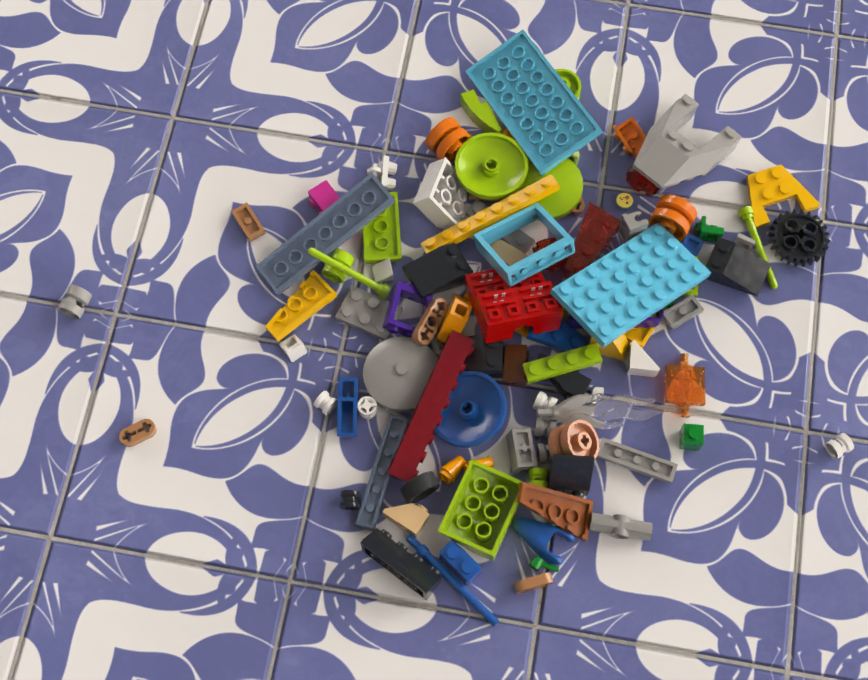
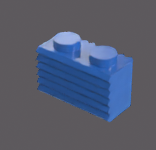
M453 539L440 551L439 560H442V563L445 562V565H448V568H451V571H454V574H457L460 580L466 582V585H469L481 573L482 567Z

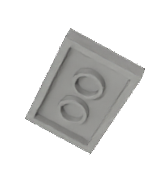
M352 285L335 319L383 341L388 339L391 334L387 329L382 328L389 301ZM397 305L394 320L398 321L403 312V307Z

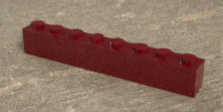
M454 330L448 334L386 475L403 483H407L418 475L419 471L416 470L419 462L423 463L427 452H425L427 444L431 445L435 434H433L435 426L439 427L443 419L440 416L442 410H446L451 401L448 398L450 392H454L459 381L456 380L458 374H462L466 367L464 363L466 356L470 357L474 346H472L473 339Z

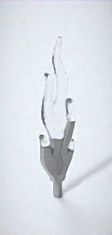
M602 393L575 395L556 406H552V409L536 410L537 417H552L564 424L580 419L587 421L592 427L598 429H611L623 426L621 421L605 422L615 418L643 421L663 412L680 414V411L671 405L662 404L647 409L626 407L628 405L648 406L656 401L653 397L642 399L629 395H616L595 404L583 405L603 399Z

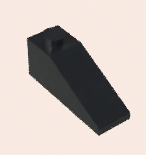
M542 353L538 355V359L547 357ZM576 371L549 378L565 400L575 395L586 394L592 379Z

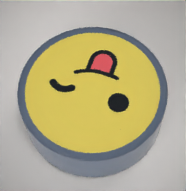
M627 192L619 193L615 199V206L620 211L630 210L634 203L633 196Z

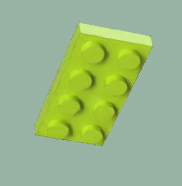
M389 192L396 202L363 227L365 264L379 263L386 259H390V262L402 261L397 192Z

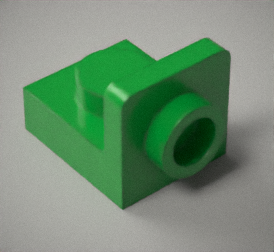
M702 216L700 222L696 223L695 233H698V238L703 241L716 242L718 237H723L724 228L716 225L706 226V216Z

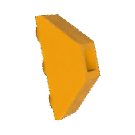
M456 293L452 295L448 311L437 334V340L445 343L448 334L452 330L459 333L462 332L472 310L471 302Z

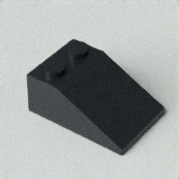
M718 237L705 266L711 272L710 276L706 279L758 297L771 264L739 244Z
M455 243L440 246L402 267L420 298L464 285L465 274L473 273V270Z
M482 334L467 336L474 340L472 343L474 349L470 357L466 356L464 361L466 367L463 372L477 371L487 374L492 378H502V341L485 344Z
M553 454L548 469V489L580 498L587 496L590 490L595 456Z

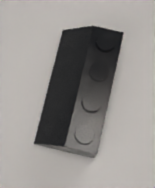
M378 528L374 529L360 542L362 551L425 600L431 596L442 581V577L439 576L441 573L435 567L431 566L429 568L423 563V558L416 553L414 555L409 553L406 545L400 541L398 543L391 539L392 535L384 529L382 531Z

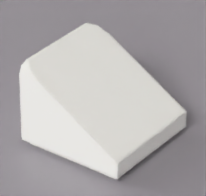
M390 259L372 266L376 283L394 280Z
M295 334L279 344L291 362L296 361L307 353L303 342Z

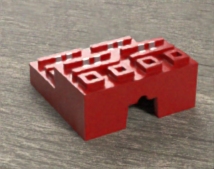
M495 269L465 274L464 285L485 344L511 339L514 330L521 328L523 325L532 326L533 334L558 330L560 328L563 309L561 304L550 294L551 289L554 288L552 282H545L541 271L511 287Z

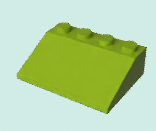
M471 459L437 532L451 540L453 539L456 543L473 553L494 562L518 509L519 504L516 501L519 483L523 481Z

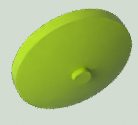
M482 133L475 135L465 141L456 154L455 174L457 180L467 192L478 198L487 200L506 198L517 192L527 177L528 159L526 153L514 139L503 134Z
M527 157V177L518 191L551 174L558 182L560 190L537 202L555 220L571 213L579 204L583 193V179L576 164L567 158L542 176Z

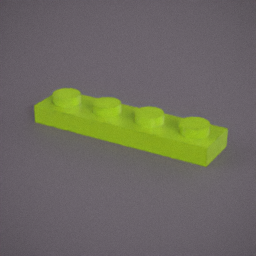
M597 343L524 363L522 368L527 383L530 384L601 364L603 359Z

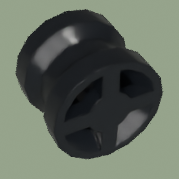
M355 490L341 491L342 502L340 503V509L359 510L360 504L358 499L361 493Z

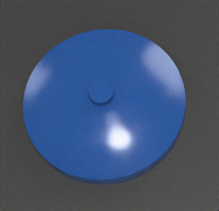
M465 371L462 374H458L456 379L459 381L454 392H450L448 397L451 401L447 409L442 410L440 416L443 419L439 427L435 426L434 428L435 432L445 442L459 448L476 447L489 441L502 427L507 413L506 397L499 384L492 377L482 372Z

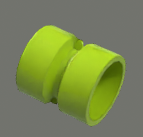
M337 248L329 256L349 268L352 267L355 261L354 257L348 252ZM325 264L321 271L324 277L338 284H342L347 276L328 264Z

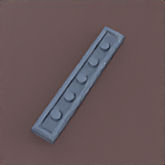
M394 414L389 416L355 521V526L370 531H373L376 527L391 479L390 476L386 475V472L407 428L408 418Z

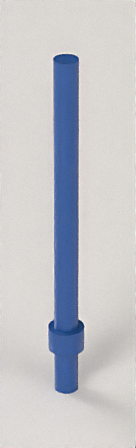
M412 534L406 538V541L416 550V554L435 567L493 627L499 622L429 552L430 549L425 544L422 545Z

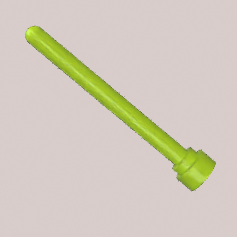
M746 206L737 211L739 218L746 223L751 238L756 240L754 246L758 256L769 263L752 220L754 218L752 207ZM770 266L766 277L770 287L776 289L778 284Z
M312 247L308 249L309 255L374 289L378 297L386 299L392 286L386 283L378 284Z

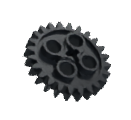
M793 209L791 214L789 211H786L784 215L779 214L778 218L774 219L773 224L769 228L771 231H769L768 236L771 238L768 243L773 244L770 249L777 250L775 256L781 255L780 261L787 259V265L792 261L795 267L798 263H801L802 267L806 263L811 266L814 261L818 262L820 257L823 258L829 248L827 245L830 240L827 238L830 233L824 232L827 226H821L823 220L816 221L817 215L810 217V211L805 215L803 209L799 213Z

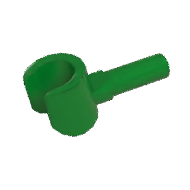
M540 557L533 558L529 564V567L536 571H539L541 566L555 572L559 571V567L544 562Z

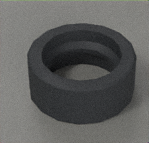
M428 471L405 483L400 488V492L407 504L416 503L438 490L440 483L433 471Z

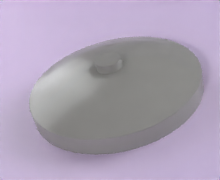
M393 337L380 342L370 351L364 363L363 380L367 393L378 405L390 411L409 412L415 410L437 361L435 353L427 345L417 346L411 337Z

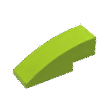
M474 89L461 93L460 104L469 118L485 133L501 134V128L488 102L480 103Z

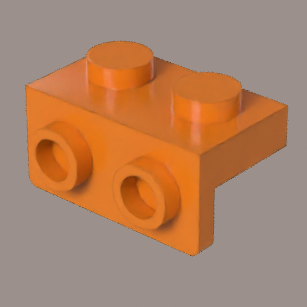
M630 117L618 127L616 125L612 126L615 130L613 135L618 142L622 141L624 143L622 148L628 156L631 154L636 158L646 135L635 119Z

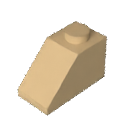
M410 503L385 508L382 511L384 518L407 533L412 534L415 538H417L429 520L428 509L420 504L416 506Z

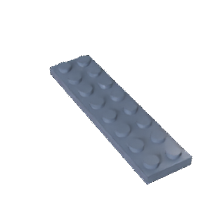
M371 172L255 267L279 296L321 262L319 259L308 254L309 248L312 247L329 256L336 248H339L396 201Z

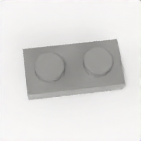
M692 294L664 311L662 318L669 328L674 330L702 313L704 308Z

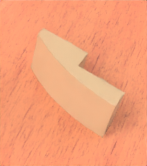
M501 239L489 244L508 266L528 257L525 253Z

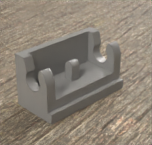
M640 211L627 215L626 213L622 214L617 232L623 244L647 230L649 225L647 219L635 220L636 216L641 215Z
M531 428L511 429L506 435L512 474L519 473L525 469L526 472H529L530 468L537 467Z

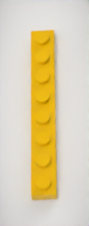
M550 174L509 197L494 203L492 206L477 212L475 215L460 221L458 224L445 229L441 233L428 238L420 243L422 249L427 254L440 246L451 243L458 244L560 190V186Z

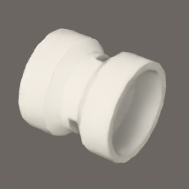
M540 391L532 408L535 410L552 409V406H556L558 399L555 397L548 398L546 393Z
M841 433L835 440L826 442L825 448L828 454L837 460L843 456V453L852 451L854 445L848 435Z

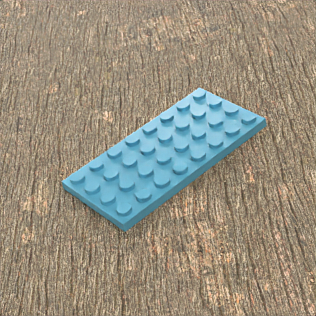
M523 29L465 71L542 176L603 133L598 124Z
M659 222L551 289L550 294L602 348L701 283L711 274L667 229L660 226Z

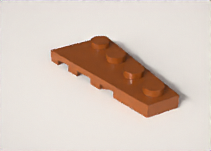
M526 482L519 483L516 503L580 540L588 541L593 501Z

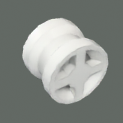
M323 391L313 405L316 408H320L324 415H328L336 407L338 400L330 397L327 391Z
M365 396L358 401V413L363 419H372L376 416L377 403L372 397Z

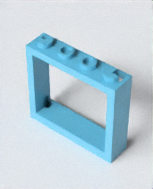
M538 202L473 235L476 249L510 287L575 253L574 239ZM538 219L558 239L557 242L509 267L489 245Z

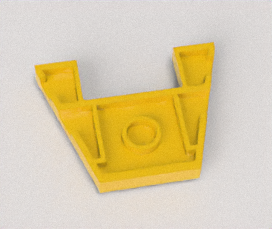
M782 165L750 174L746 178L748 196L754 212L753 222L756 229L767 226L770 223L764 207L794 197L804 213L820 207V203Z

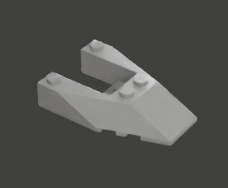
M686 94L679 98L650 128L632 166L660 189L677 185L683 180H693L694 177L699 175L705 176L734 151L742 138L734 129L727 126L699 149L682 134L678 133L677 130L692 119L699 106L693 98Z

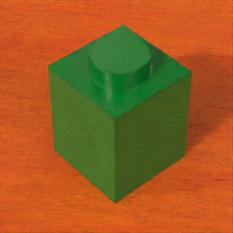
M684 423L679 434V449L699 451L704 444V425Z

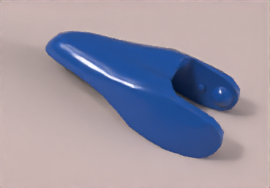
M516 518L512 522V526L518 535L541 559L550 564L561 565L563 563L560 556H556L547 550L548 542L555 532L565 538L567 542H574L575 540L570 533L554 525L527 518Z

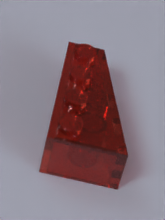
M589 202L574 242L575 253L570 255L567 260L563 278L568 279L597 261L618 233L621 220Z

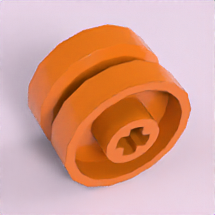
M448 117L439 122L430 131L425 140V146L432 153H435L439 160L446 157L449 162L455 160L461 145L471 138V135L464 128H461V125L453 117Z
M671 194L663 195L656 204V209L653 210L649 217V224L653 226L659 222V225L667 229L677 240H682L686 238L690 226L694 223L697 211L684 198Z

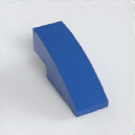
M339 377L337 436L357 437L359 378Z

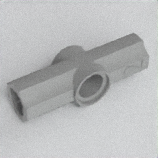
M592 512L589 531L610 534V536L618 539L634 538L650 541L653 527L652 523L633 520L626 515L616 514L610 516Z

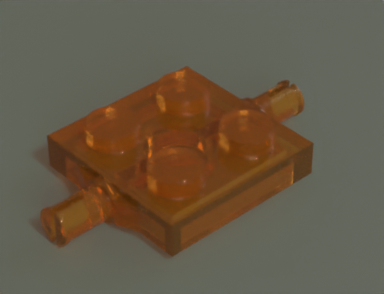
M687 353L680 354L681 364H667L665 366V403L681 406L682 418L690 417V406H704L706 404L705 367L689 365V354Z

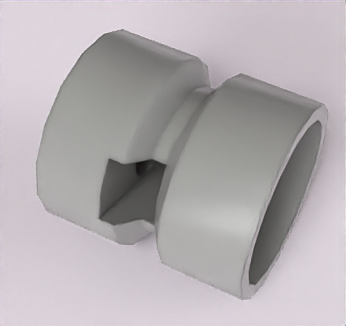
M71 284L65 293L66 298L61 300L58 310L68 317L80 320L85 311L84 306H88L92 294L82 287Z

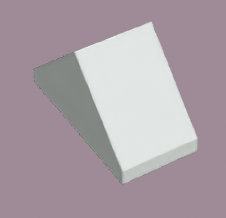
M635 340L632 341L628 352L627 374L655 377L660 368Z

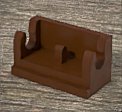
M506 344L502 381L506 382L507 386L526 388L527 380L522 364L529 361L527 345Z

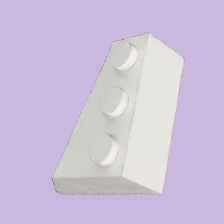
M446 157L429 164L413 202L436 227L448 229L465 218L466 212L463 211V205L467 200V191L460 185L455 174V167Z

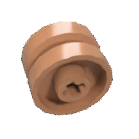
M579 419L555 427L550 432L548 448L551 456L559 454L595 456L596 458L599 452V439L592 425L587 421Z

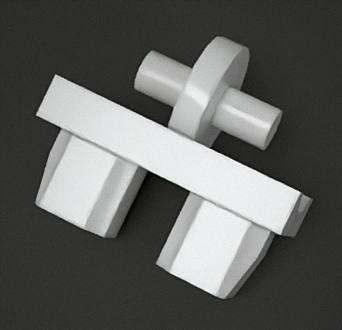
M384 155L383 161L379 162V165L374 163L373 167L367 169V175L372 172L386 190L393 191L396 186V179L389 178L388 174L395 175L397 164L390 162L389 156Z

